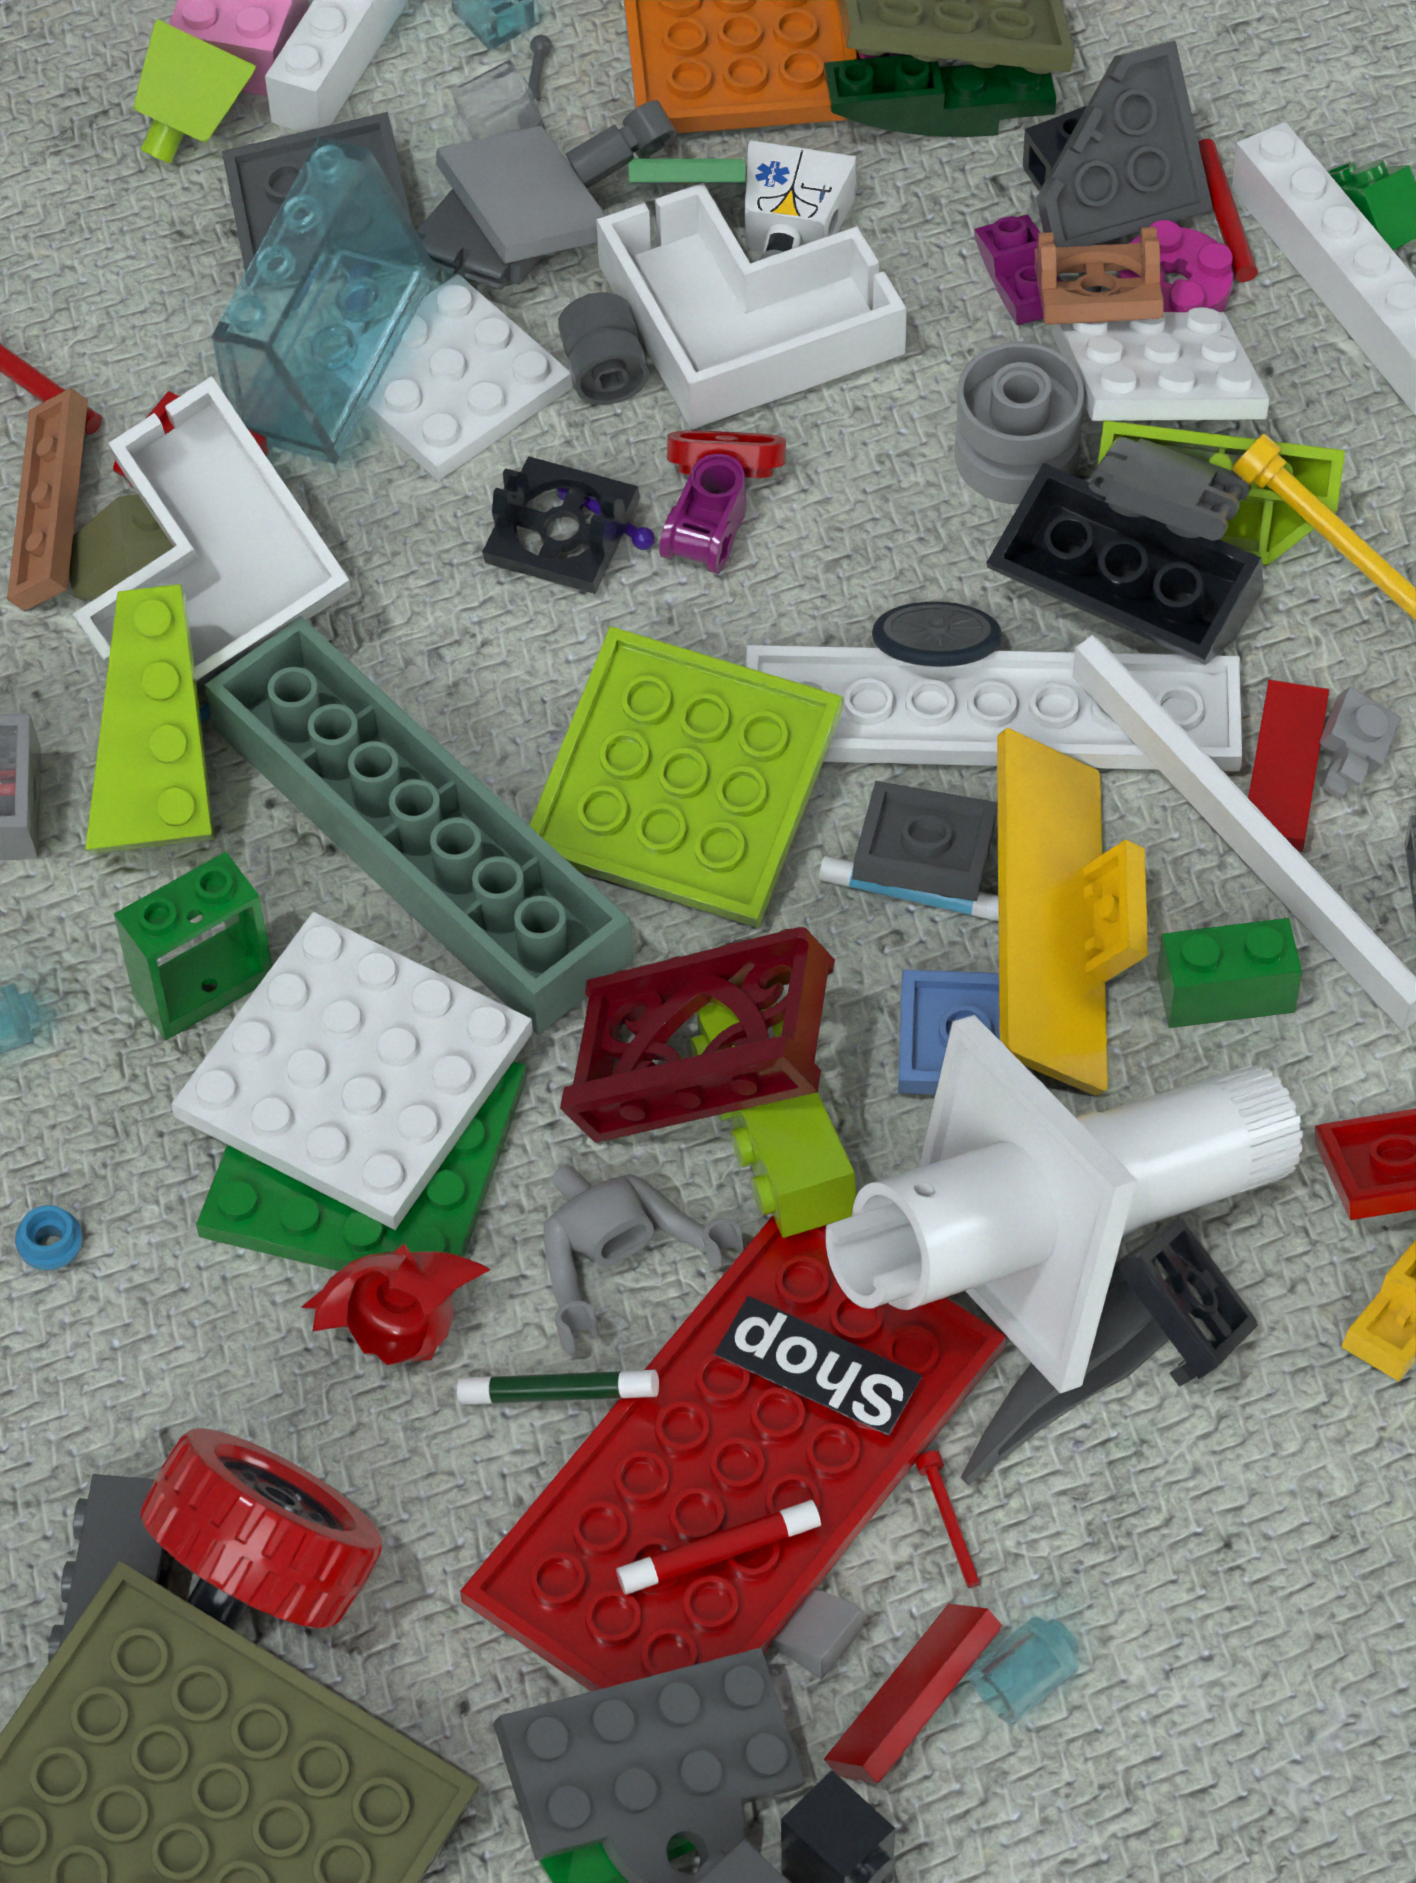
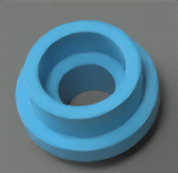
M52 1205L40 1206L28 1212L18 1226L15 1236L16 1247L22 1260L29 1266L39 1270H54L69 1264L78 1255L83 1241L81 1227L77 1219L71 1213ZM49 1236L61 1238L58 1242L49 1246L39 1245L44 1238Z

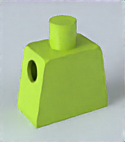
M156 19L133 105L134 110L153 118L140 150L171 164L184 134L206 143L254 73L256 65Z

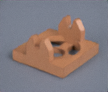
M1156 227L1141 228L1140 243L1057 248L1054 244L1053 232L1038 233L1037 249H1035V272L1045 324L1163 318V295L1160 286V247ZM1132 270L1140 278L1119 279L1114 275L1106 274L1105 271ZM1086 273V275L1079 277L1076 281L1057 282L1059 274ZM1093 286H1104L1112 290L1096 293L1086 291L1085 289Z

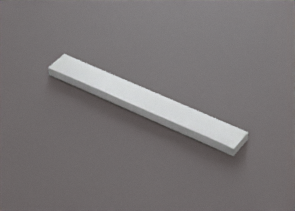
M1092 635L1076 646L1073 678L1396 1025L1404 1031L1415 1023L1416 977L1097 637L1095 638Z

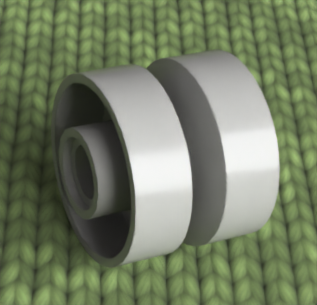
M1011 342L984 350L966 365L958 382L955 461L961 477L977 493L997 502L1020 504L1043 463L1073 476L1075 475L1079 464L1084 385L1080 373L1071 361L1061 353L1040 344Z

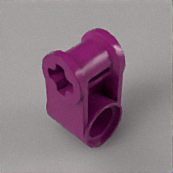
M713 454L697 461L692 468V472L676 506L671 509L664 524L659 544L660 557L671 560L677 555L707 564L708 571L716 574L723 570L730 555L733 540L746 514L745 474L742 465L735 458L724 454Z

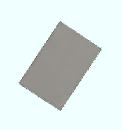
M541 125L437 148V167L504 264L598 242L596 219L604 217L606 214Z

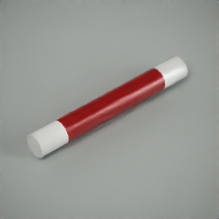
M809 1500L616 1568L618 1580L624 1594L627 1595L821 1526V1520L813 1500Z

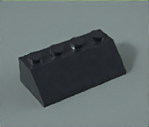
M1043 463L987 560V568L1204 665L1209 663L1237 638L1264 589L1261 557L1222 540L1179 536L1171 532L1165 523L1143 515L1140 517L1121 515L1109 507L1108 503L1105 502V496L1094 493L1089 488V482Z

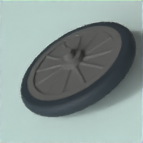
M931 601L906 604L885 612L874 623L872 637L876 646L894 659L921 666L950 667L973 663L992 654L1001 643L1002 632L997 621L979 609L958 603Z

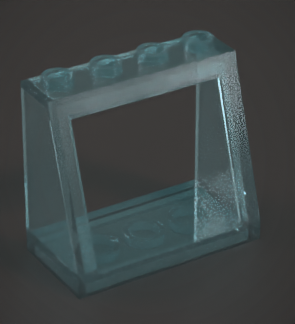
M322 137L317 138L212 334L222 392L245 426L266 437L268 446L332 464H337L438 271L370 149Z

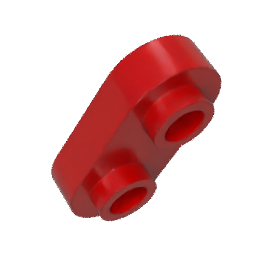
M701 430L676 431L667 435V460L678 464V472L690 475L692 468L700 459L708 455L724 454L735 458L742 465L745 477L767 478L773 476V468L785 465L786 439L781 436L763 433Z

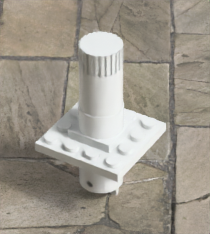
M975 1015L953 1021L919 1168L865 1185L856 1196L852 1217L827 1225L826 1249L831 1269L847 1297L858 1306L867 1309L889 1303L898 1309L909 1310L966 1291L1060 1394L1083 1384L1122 1237L1134 1233L1139 1227L1289 1176L1288 1174L1296 1169L1294 1165L1300 1161L1299 1153L1302 1152L1303 1147L1301 1144L1303 1133L1299 1126L1301 1121L1295 1111L1297 1107L1294 1101H1291L1287 1088H1283L1281 1080L1278 1077H1273L1271 1071L1268 1069L1262 1070V1066L1246 1065L1104 1112H1089L1074 1117Z

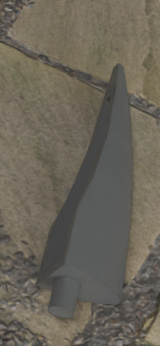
M1168 1276L1164 1281L1175 1294L1172 1287V1279ZM1126 1280L1107 1291L1082 1386L1060 1394L1031 1362L1014 1384L985 1429L964 1469L961 1479L967 1485H970L1036 1433L1096 1393L1129 1377L1169 1340Z

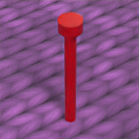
M936 1450L925 1452L916 1458L915 1465L918 1473L922 1476L927 1475L967 1588L977 1587L980 1585V1581L940 1474V1470L944 1467L942 1456Z

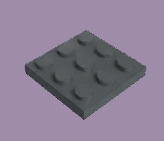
M388 112L222 151L246 279L251 293L419 253L417 251L416 234Z

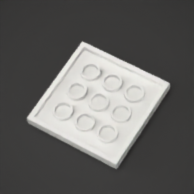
M312 912L171 1103L173 1115L184 1123L396 1230L532 1035V1019Z

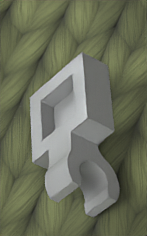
M1351 686L1337 696L1319 741L1321 745L1334 752L1331 762L1323 775L1320 787L1342 799L1350 783L1359 786L1366 773L1372 774L1381 767L1401 717Z

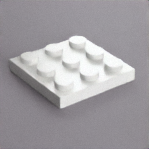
M459 274L324 365L326 380L438 482L573 388L570 371Z
M1198 307L1188 312H1163V318L1053 324L1052 336L1060 353L1073 363L1081 375L1084 385V405L1092 421L1266 419L1270 398L1224 312Z

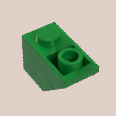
M1378 160L1357 168L1355 162H1349L1327 171L1392 250L1416 239V181L1410 165L1386 166L1384 160Z

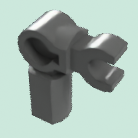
M658 100L647 102L629 113L622 122L624 127L618 129L614 124L566 153L569 163L586 188L591 187L626 166L629 162H632L634 152L639 159H651L650 156L667 145L669 148L676 145L678 142L675 136L677 130Z

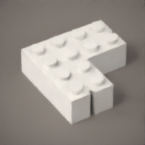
M704 183L655 199L658 246L651 249L649 210L645 203L596 219L599 267L613 292L626 299L631 306L638 329V336L691 430L905 354L907 308L885 271L879 273V262L857 226L750 263Z
M212 376L165 406L169 421L175 428L169 433H164L162 423L156 414L153 413L108 443L113 458L174 548L73 613L78 625L108 668L118 591L181 584L186 595L197 692L205 688L206 683L301 616L307 621L351 592L349 578Z

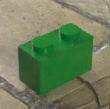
M1289 918L1162 933L1157 978L1169 1028L1295 1013L1302 969Z

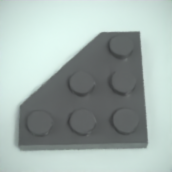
M1166 41L1115 55L1036 197L1043 232H1053L1056 248L1091 246L1140 232L1141 228L1149 227L1154 222L1160 220L1175 222L1213 211L1176 41Z

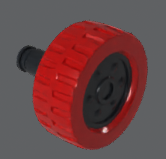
M191 1429L180 1437L156 1475L141 1505V1519L149 1534L172 1557L200 1577L186 1602L233 1631L248 1606L301 1626L312 1628H329L342 1620L360 1593L382 1551V1537L376 1526L360 1509L335 1489L303 1468L259 1445L213 1429Z

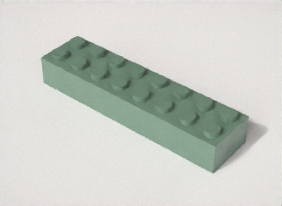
M301 616L205 684L213 729L506 1006L531 1018L533 1031L537 1035L587 997L585 995L587 980L615 973L633 962L631 919Z

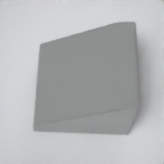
M814 1588L775 1637L772 1646L822 1680L863 1629L864 1610L852 1602Z

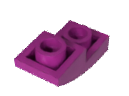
M1028 214L1019 217H1004L993 224L974 229L975 241L987 271L1016 325L1043 319L1035 272V249H1037L1038 233L1041 232ZM1058 275L1057 282H1063L1060 276Z

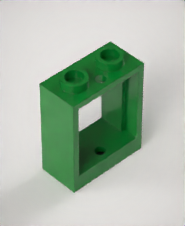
M226 851L114 913L132 995L165 1041L254 991L272 968L260 896ZM199 915L203 917L202 920L197 923L190 922V920L196 918ZM222 922L225 923V930L158 967V958ZM207 984H215L217 986L211 992L203 990V987Z

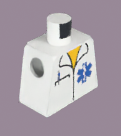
M750 140L747 155L745 196V245L751 250L762 251L761 259L838 233L856 196V156Z

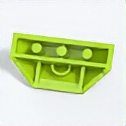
M1104 420L1098 464L1105 457L1114 441L1119 437H1125L1136 442L1142 438L1231 470L1257 439ZM1274 441L1282 449L1279 455L1287 462L1283 467L1333 513H1336L1346 450ZM1252 482L1249 494L1244 500L1239 501L1240 507L1237 514L1231 520H1227V530L1219 540L1261 557L1262 565L1268 566L1313 531L1314 528L1267 485L1261 489L1255 482Z

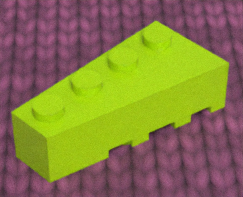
M181 584L118 591L85 850L93 855L215 840L185 591Z

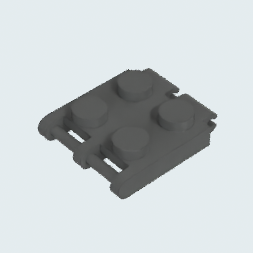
M453 189L416 231L417 251L422 253L417 257L418 262L453 274L461 266L468 268V271L464 273L465 278L500 290L514 283L520 285L543 257L541 255L504 264Z
M1119 437L1114 441L1105 457H1103L1092 473L1094 478L1089 484V488L1094 493L1105 496V502L1108 503L1109 507L1121 515L1129 517H1140L1143 515L1165 523L1171 532L1187 538L1203 537L1209 540H1219L1223 537L1228 527L1227 520L1235 517L1240 507L1239 501L1244 500L1251 490V484L1245 483L1231 470L1142 438L1136 442L1125 437Z

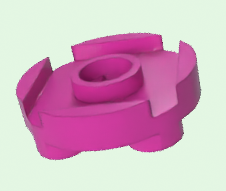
M1160 220L1151 224L1149 227H1156L1157 238H1159L1160 286L1163 295V312H1188L1198 307L1223 312L1230 300L1233 283V257L1230 249L1202 232L1180 227L1173 221ZM1140 235L1129 244L1140 243ZM1132 270L1117 271L1116 276L1119 279L1140 278ZM1178 273L1183 275L1188 281L1177 279L1173 284L1167 283L1165 281V274Z

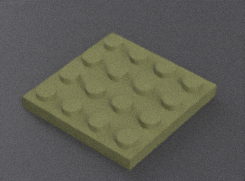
M837 0L846 47L856 49L866 55L879 56L889 52L912 55L914 58L926 62H935L944 58L967 61L981 68H992L997 64L1023 67L1025 70L1036 74H1047L1052 71H1071L1075 50L1061 0Z

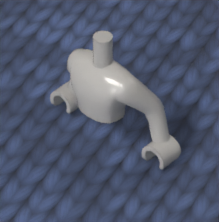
M565 1165L559 1168L553 1176V1184L568 1201L545 1220L544 1245L552 1288L559 1307L555 1314V1323L563 1350L571 1352L576 1349L572 1335L575 1331L587 1330L595 1338L600 1335L593 1307L587 1302L582 1301L572 1250L589 1256L599 1266L613 1265L638 1252L651 1240L654 1233L652 1223H654L671 1237L706 1252L710 1267L718 1269L723 1266L721 1249L734 1248L740 1254L745 1249L742 1228L739 1223L733 1219L720 1218L704 1226L681 1212L656 1188L635 1175L628 1174L608 1179L591 1187L573 1166Z

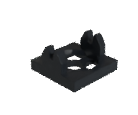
M530 456L527 457L521 472L505 468L503 471L504 489L495 488L493 492L492 516L495 526L482 551L485 563L596 594L640 500L638 486ZM557 488L569 490L563 504L553 507L547 512L526 507L530 500L545 491ZM588 496L596 498L600 503L601 511L600 516L592 515L590 525L585 523L584 516L581 514ZM568 517L578 522V531L569 539L562 541L554 540L546 534L548 525L557 518ZM517 526L539 532L543 546L538 555L526 550L520 543ZM581 544L590 546L589 549L579 555L559 559L562 552L573 550Z
M1179 1216L1114 1265L1108 1290L1113 1289L1126 1280L1184 1360L1178 1364V1367L1169 1373L1179 1387L1196 1377L1200 1379L1217 1368L1258 1326V1321L1184 1220L1180 1219ZM1156 1258L1171 1277L1175 1294L1156 1270ZM1187 1281L1197 1290L1203 1304L1193 1295ZM1189 1313L1195 1318L1201 1319L1215 1338L1208 1340Z

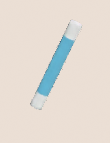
M824 856L819 872V880L999 922L998 895L979 891L978 900L971 901L893 886H881L876 883L852 879L854 862Z

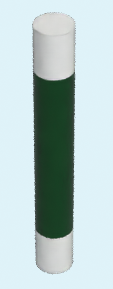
M656 1370L459 1378L457 1383V1398L461 1405L657 1397L659 1391V1379Z

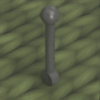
M542 34L535 36L530 42V49L534 56L525 105L516 113L519 129L539 125L538 112L535 106L544 57L552 49L551 40Z

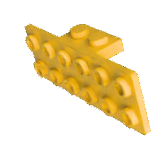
M1006 728L997 735L1000 1041L1004 1043L1006 1048L1024 1066L1094 1096H1098L1108 1089L1105 982L1148 956L1145 848L1125 839L1102 854L1101 776L1099 771L1017 731Z

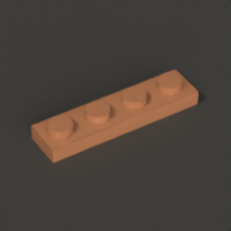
M72 388L29 410L7 600L23 611L57 596L68 588L88 399Z

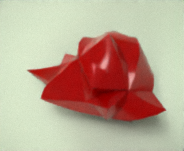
M403 1244L394 1252L369 1254L352 1261L330 1277L324 1288L300 1308L316 1310L312 1332L334 1328H348L363 1354L367 1356L377 1355L386 1365L408 1361L432 1360L437 1347L448 1337L454 1315L453 1292L491 1269L478 1262L451 1253L422 1251L412 1253Z

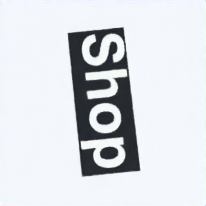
M747 1296L714 1352V1355L888 1436L922 1378V1375L751 1296Z

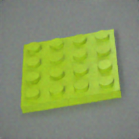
M609 626L529 826L579 872L759 928L844 709L843 696Z

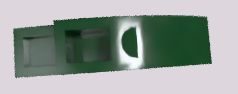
M912 55L824 62V73L831 112L854 122L879 129L937 137L994 136L999 134V120L1055 115L1056 94L1051 72L1036 74L1025 70L1023 67L998 64L992 68H981L972 64L939 67V61L926 62L916 59Z

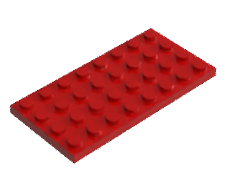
M772 1216L644 1369L656 1370L658 1374L659 1391L657 1397L620 1398L460 1590L461 1601L590 1692L757 1648H762L763 1654H765L782 1628L813 1589L817 1588L915 1464L916 1458L926 1450L1005 1350L1006 1335L946 1297L909 1310L898 1309L889 1303L870 1309L858 1306L843 1292L831 1269L826 1249L827 1225L782 1238ZM747 1296H751L922 1375L890 1435L888 1436L714 1355ZM809 1500H813L818 1510L821 1526L627 1595L624 1594L619 1583L616 1568Z

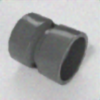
M600 292L587 294L575 299L564 308L558 318V330L564 352L570 360L569 370L578 396L591 404L608 405L632 398L641 391L648 381L649 368L644 351L638 341V329L628 301L617 294Z

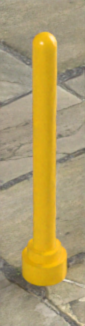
M1263 433L1235 463L1231 470L1248 485L1255 482L1261 489L1267 485L1416 621V588L1283 467L1287 462L1279 455L1282 449Z

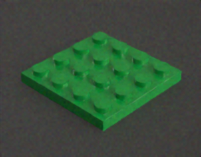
M516 1062L511 1063L396 1230L227 1144L196 1223L199 1237L335 1271H340L352 1261L369 1254L394 1252L403 1244L412 1253L421 1251L444 1252L465 1257L527 1080L526 1065Z

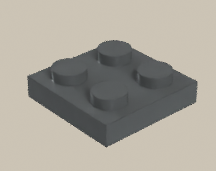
M875 781L854 858L852 879L876 883L881 886H893L938 894L948 898L977 901L996 824L998 802Z

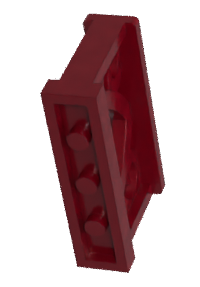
M797 927L737 943H728L721 947L693 954L672 957L668 960L628 970H620L612 974L587 980L585 995L589 998L574 1081L573 1085L564 1087L560 1109L589 1138L598 1143L817 1093L821 1070L814 1062L827 977L834 971L835 959L808 929ZM789 984L788 994L779 1003L772 1006L783 994V986ZM709 1003L727 1009L738 1018L740 1022L731 1025L719 1033L701 1055L683 1059L675 1049L665 1044L691 1016ZM783 1021L781 1036L775 1037L772 1026ZM626 1024L627 1028L635 1035L631 1043L618 1042L621 1025ZM615 1058H618L620 1060L614 1069ZM652 1060L666 1061V1063L656 1065Z

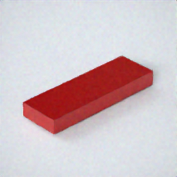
M1268 679L1248 799L1298 852H1303L1321 746L1319 741L1323 734L1330 689Z
M948 1603L826 1755L824 1761L840 1777L880 1783L1000 1631L1002 1624L988 1608Z

